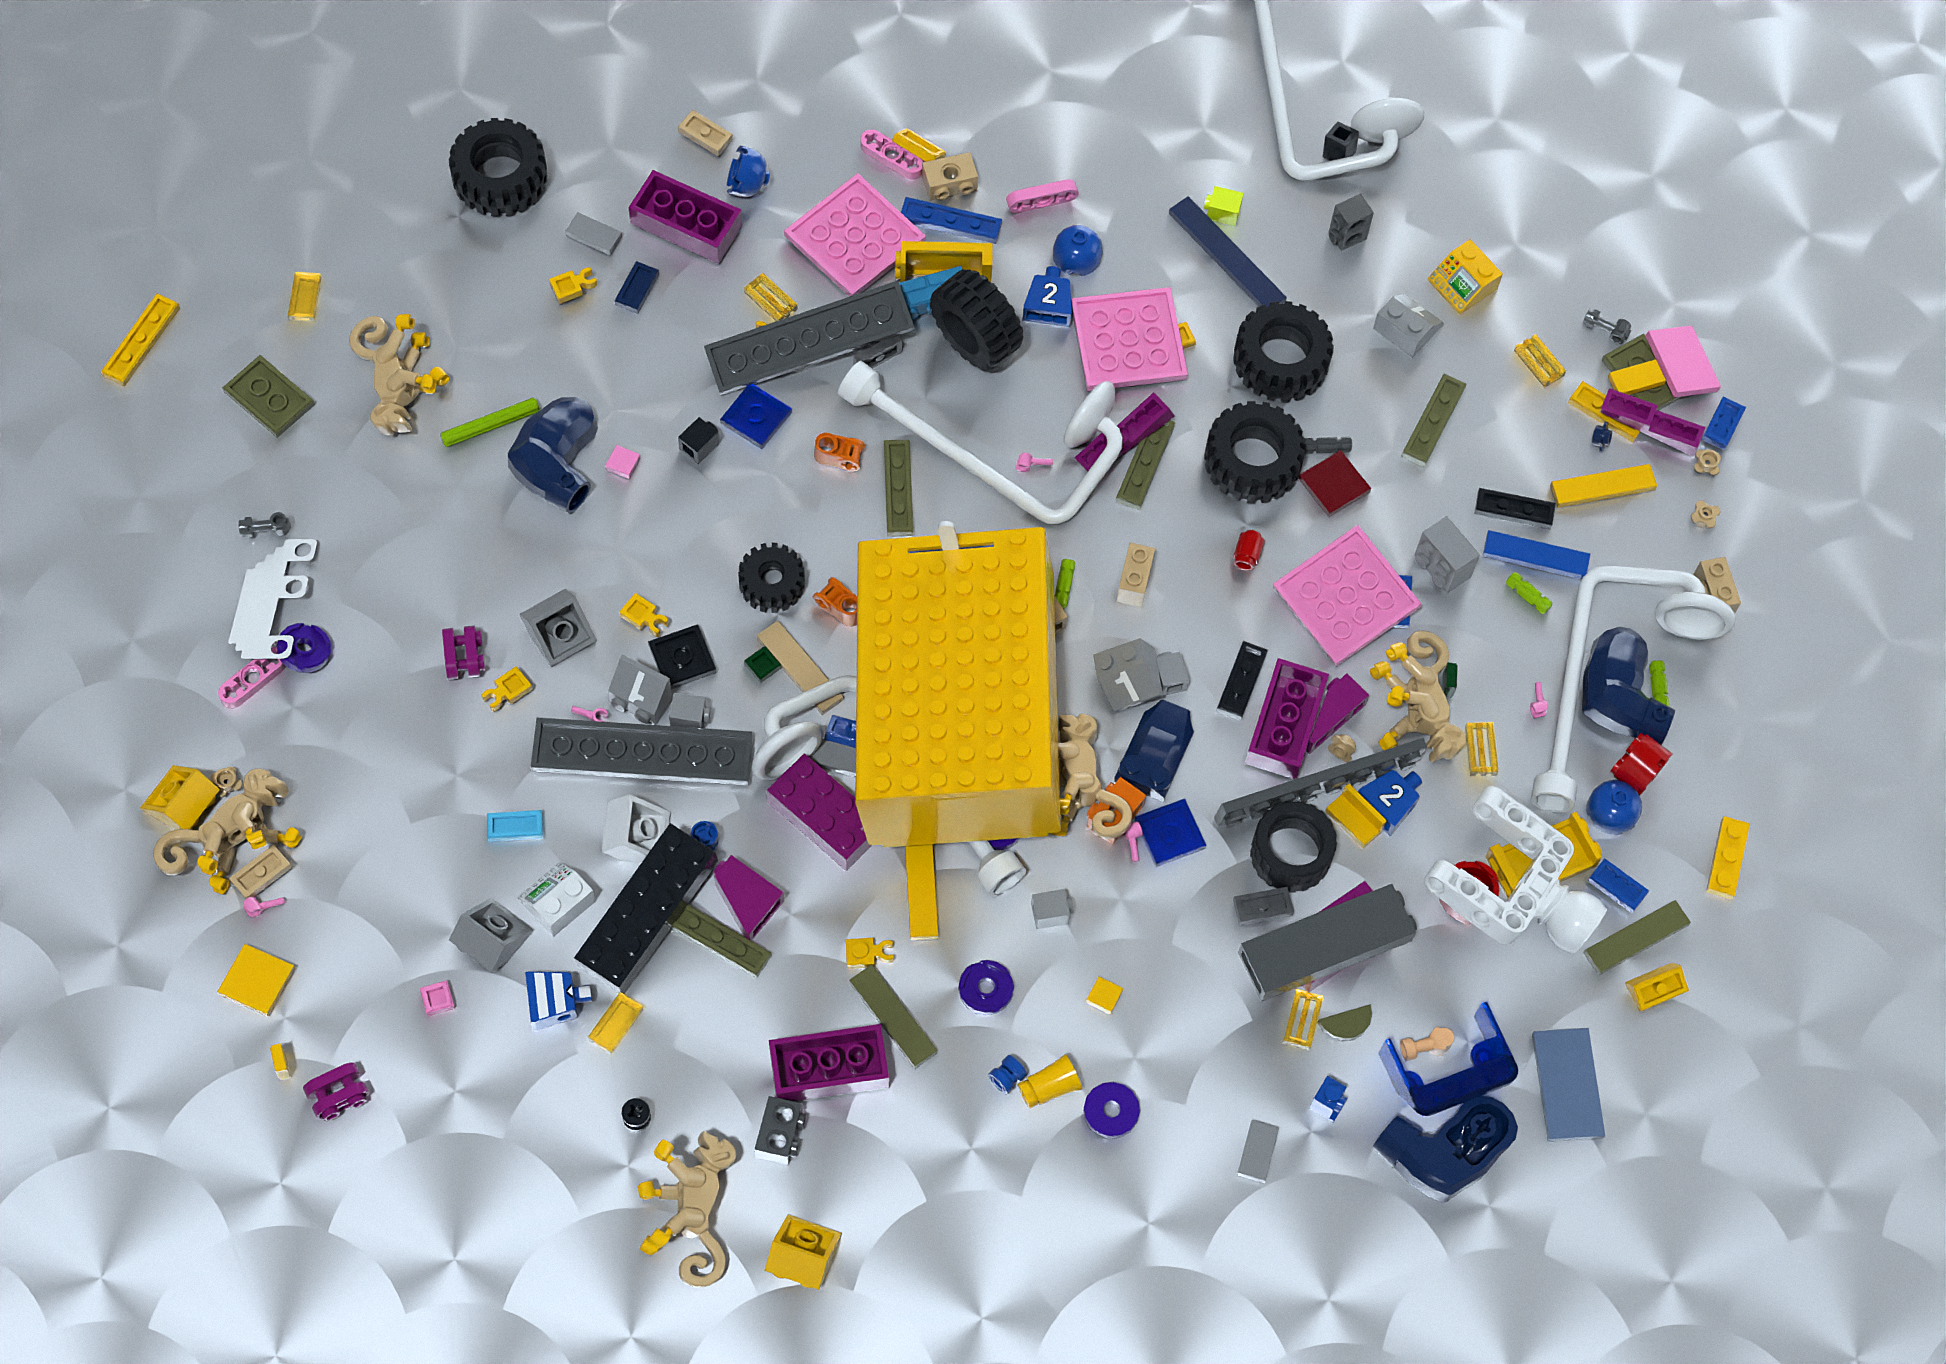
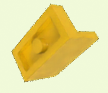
M1350 784L1344 787L1342 794L1325 810L1362 849L1382 833L1386 824V819Z

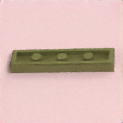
M1443 374L1401 457L1425 467L1466 388V383Z
M1169 420L1139 442L1115 502L1140 511L1175 427L1174 421Z
M884 440L887 537L913 536L910 440Z
M1674 900L1587 948L1584 954L1597 974L1601 975L1689 926L1691 921L1677 901Z
M689 904L672 926L673 930L755 978H758L772 957L771 952Z
M872 964L849 980V984L914 1069L937 1054L938 1050Z

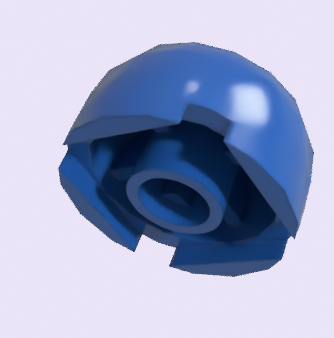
M740 145L736 151L740 153L738 160L733 158L728 173L727 186L732 185V187L727 190V193L740 197H750L758 193L762 185L767 186L770 172L766 171L767 163L763 155L754 149Z
M1072 225L1063 229L1057 235L1053 246L1054 263L1062 272L1068 275L1074 273L1079 274V276H1086L1093 273L1099 267L1103 255L1102 242L1098 234L1084 225Z
M1619 780L1605 781L1597 786L1591 793L1586 806L1587 816H1590V819L1594 822L1593 826L1605 834L1616 836L1633 829L1642 812V801L1638 792L1626 782Z

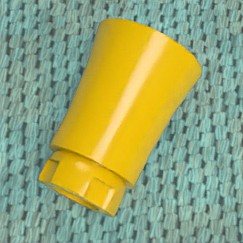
M1066 1054L1039 1072L1026 1077L1027 1080L1017 1084L1022 1098L1029 1109L1063 1095L1082 1090L1078 1075Z

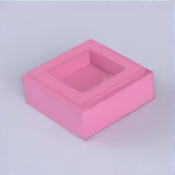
M616 445L605 468L607 471L630 479L641 459L640 454Z
M447 980L420 988L428 1017L455 1009Z

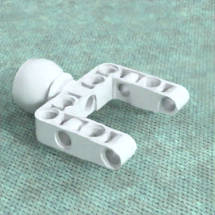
M1487 786L1472 807L1474 816L1531 858L1532 862L1506 902L1489 891V887L1477 878L1471 876L1462 868L1459 870L1445 860H1436L1424 878L1425 887L1448 904L1454 911L1500 944H1511L1527 928L1532 919H1538L1539 924L1546 923V931L1556 946L1572 954L1576 953L1597 928L1607 908L1593 894L1584 891L1569 892L1568 885L1560 886L1558 877L1574 852L1572 842L1500 789Z

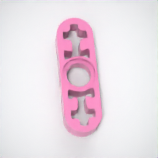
M871 129L863 132L861 135V150L865 154L907 179H918L922 175L923 160L894 143L892 139L877 130ZM873 140L876 141V144H875V143H871L870 145L867 144V141H869V142H872ZM893 150L899 155L894 159H890L885 156V153ZM914 164L917 165L916 168H915V167H912L911 169H908V165H909V166H913Z
M1067 179L1013 191L1006 197L1010 212L1021 213L1070 202L1077 198L1079 192L1075 181Z
M271 647V651L274 654H277V647ZM253 659L220 686L218 695L222 704L231 709L239 707L284 671L286 666L280 659H278L279 662L276 665L269 663L268 659ZM260 665H262L264 669L266 668V674H264L263 669L260 667ZM251 672L260 674L259 680L255 683H247L245 681L246 676ZM239 682L242 683L243 687L246 689L245 691H243L242 687H239ZM231 691L236 693L237 696L233 699L228 697L226 693Z

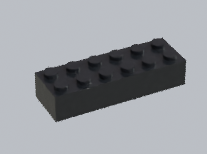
M669 823L575 955L574 960L578 967L624 996L672 928L674 922L679 918L717 864L716 852Z

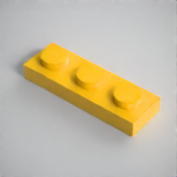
M1725 816L1721 819L1706 893L1731 900L1735 897L1750 823Z

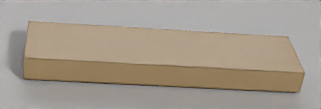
M778 620L757 634V640L763 647L766 646L779 661L781 668L802 693L829 681ZM838 694L814 705V707L821 715H824L842 702L843 696Z

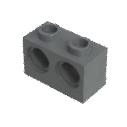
M1362 194L1335 205L1328 234L1330 240L1337 244L1341 251L1367 240L1374 212Z
M772 1096L768 1097L754 1149L756 1158L788 1165L790 1156L796 1157L799 1141L795 1140L797 1130H803L806 1114L802 1113L801 1103ZM782 1113H789L792 1119L787 1123H782L778 1121L777 1117ZM779 1139L785 1142V1146L782 1149L775 1150L771 1148V1142Z

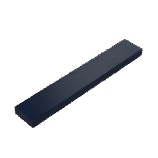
M1189 196L1169 209V214L1258 306L1265 304L1268 307L1270 302L1279 301V304H1283L1286 301L1287 297Z

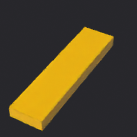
M156 293L102 369V376L125 387L180 309L179 303Z
M1645 464L1552 481L1550 487L1556 506L1560 508L1654 491L1657 488V483L1651 465Z
M933 844L905 846L910 940L938 939Z

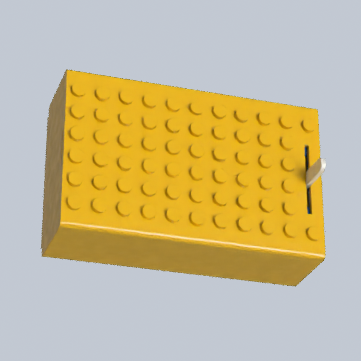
M943 521L938 524L939 535L858 542L855 804L868 844L897 847L1048 836V833L1060 832L1054 574L1045 529L1043 527L956 534L954 524L949 521Z

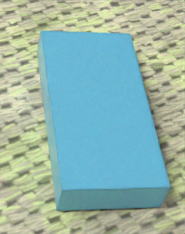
M542 810L487 813L488 842L543 839Z

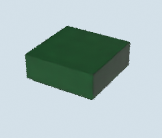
M766 646L744 660V665L759 683H762L782 669L779 661Z
M1447 662L1443 672L1442 690L1446 698L1453 697L1457 688V663Z

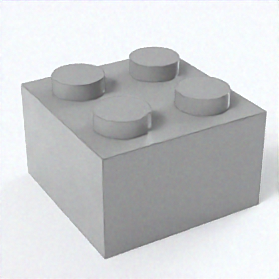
M1446 516L1422 532L1414 556L1418 565L1423 569L1425 568L1431 574L1436 586L1449 593L1472 577L1480 554Z

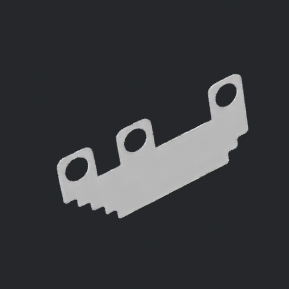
M286 539L284 546L276 547L274 554L266 555L264 562H257L254 569L246 570L228 641L229 644H236V651H242V659H284L291 654L294 641L292 636L269 635L278 599L300 598L306 592L307 576H284L287 562L310 561L313 559L317 546L315 539ZM303 543L309 544L311 551L308 555L304 557L295 555V549L298 545ZM292 580H299L302 582L301 590L294 594L288 593L286 585ZM278 640L286 641L288 644L286 651L281 654H274L271 651V646L274 642Z

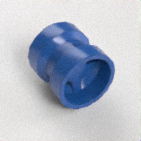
M709 821L696 823L692 827L690 835L716 851L719 843L716 826Z
M1007 1055L1002 1060V1065L999 1068H994L988 1073V1077L994 1086L1006 1095L1013 1089V1085L1017 1081H1022L1027 1076L1024 1067L1011 1055Z

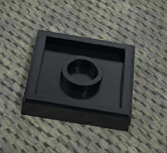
M698 624L648 641V646L660 674L670 678L671 689L717 673Z

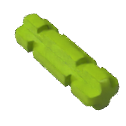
M1071 559L1062 560L1055 591V597L1063 609L1067 607L1075 569V561Z
M1517 572L1512 573L1508 577L1506 584L1513 590L1516 588V593L1532 606L1535 604V609L1541 614H1545L1551 608L1552 601L1546 596L1542 597V593L1527 580L1523 581V577Z
M1654 660L1649 665L1650 674L1652 675L1650 679L1653 698L1670 706L1669 697H1667L1666 674H1664L1665 663L1662 660Z

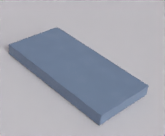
M1589 1028L1534 1031L1532 1038L1548 1142L1604 1138L1605 1130Z

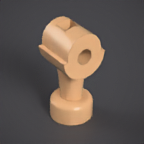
M1436 1027L1427 1038L1415 1042L1412 1038L1400 1040L1402 1056L1405 1061L1414 1060L1417 1058V1053L1427 1051L1436 1056H1443L1453 1044L1454 1034L1448 1028L1439 1029V1027Z

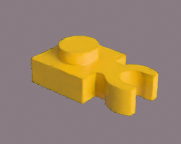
M591 267L582 269L576 276L573 270L549 279L550 286L559 304L582 296V288L593 289L597 286L596 278L591 280L585 279L592 275Z
M634 593L619 611L621 618L640 631L645 625L648 626L650 633L655 637L660 636V630L654 627L656 624L661 623L666 627L669 625L668 619L664 615H655L657 612L656 606L637 593Z
M515 666L496 679L494 683L497 688L484 691L482 699L484 702L489 698L496 699L495 702L490 704V709L494 712L501 708L504 700L507 699L510 704H513L533 689L530 682Z
M873 938L845 939L847 969L867 968L871 964L875 967L874 960H880L886 964L894 962V955H885L882 952L886 948H893V941L884 940L878 945H873Z

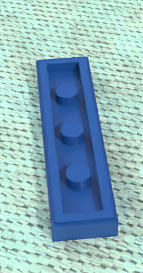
M905 197L901 213L915 226L993 244L997 242L1002 225V219L909 197Z
M1488 530L1482 557L1582 579L1587 574L1590 553Z

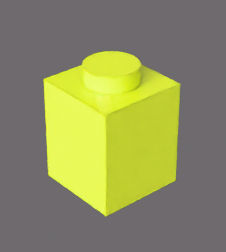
M1214 186L1212 195L1207 194L1204 209L1208 210L1207 216L1214 222L1235 227L1244 193Z

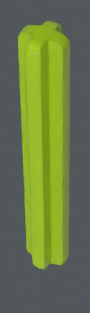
M530 398L441 432V440L448 447L539 411L538 402L535 398Z

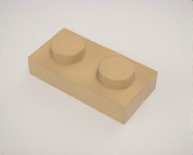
M694 110L678 126L679 133L716 156H719L733 140L732 133Z
M273 844L232 875L229 880L246 900L256 896L292 867Z

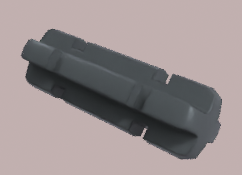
M1337 437L1316 438V440L1305 438L1306 453H1313V451H1316V453L1337 452V450L1350 452L1352 450L1351 437H1341L1340 439Z

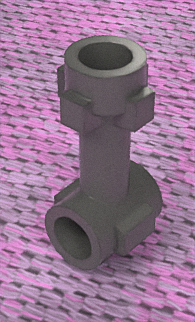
M1589 308L1583 320L1587 327L1592 329L1596 325L1610 332L1609 338L1616 344H1622L1624 340L1627 341L1632 331L1630 330V322L1625 319H1619L1615 324L1599 316L1601 311Z
M281 512L272 514L270 520L253 521L252 517H245V520H239L240 535L246 536V538L253 537L254 532L274 530L277 535L283 536L291 528L289 518H286Z

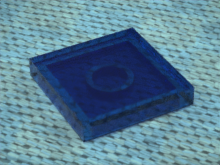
M750 384L720 418V424L760 449H763L791 415L792 408L754 384Z
M1185 798L1135 816L1134 821L1139 822L1141 826L1142 838L1155 867L1206 849V843Z

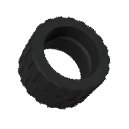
M1285 801V803L1274 805L1273 808L1264 813L1262 819L1260 818L1251 843L1250 857H1252V865L1256 869L1257 875L1269 886L1275 888L1288 887V891L1291 893H1296V891L1303 892L1311 887H1315L1326 876L1337 848V834L1333 828V823L1322 810L1320 811L1312 804H1306L1302 801ZM1281 829L1300 830L1313 839L1318 848V856L1314 861L1304 865L1285 863L1271 851L1268 844L1270 835Z

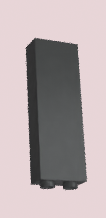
M1389 884L1243 942L1238 953L1262 1002L1409 943L1416 934L1417 925L1412 915H1408L1404 908L1405 901L1401 892L1396 891L1393 884Z

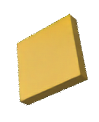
M244 944L217 993L224 998L269 1017L295 967L292 964Z

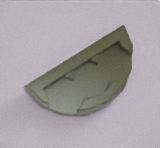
M1371 1004L1319 1019L1317 1023L1325 1034L1327 1033L1331 1037L1339 1039V1041L1354 1040L1362 1036L1370 1025L1372 1017Z

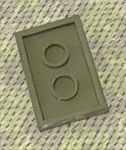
M1643 333L1604 355L1602 362L1610 372L1652 361L1656 358ZM1667 382L1662 386L1630 394V396L1658 405V411L1682 398L1673 397Z
M261 355L222 387L225 394L276 438L282 435L315 405L312 398Z

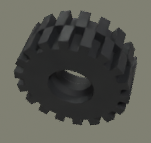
M773 542L772 547H767L766 543L760 544V550L753 547L750 549L751 555L746 553L743 556V562H740L739 589L743 593V599L746 603L750 600V606L754 609L759 605L760 611L765 613L767 608H771L772 613H777V608L779 607L783 611L788 610V603L794 606L797 603V597L801 598L805 588V571L801 558L797 559V553L794 550L789 553L788 546L784 544L782 548H778V543ZM771 569L781 572L782 579L778 583L768 584L763 582L761 578L762 573Z

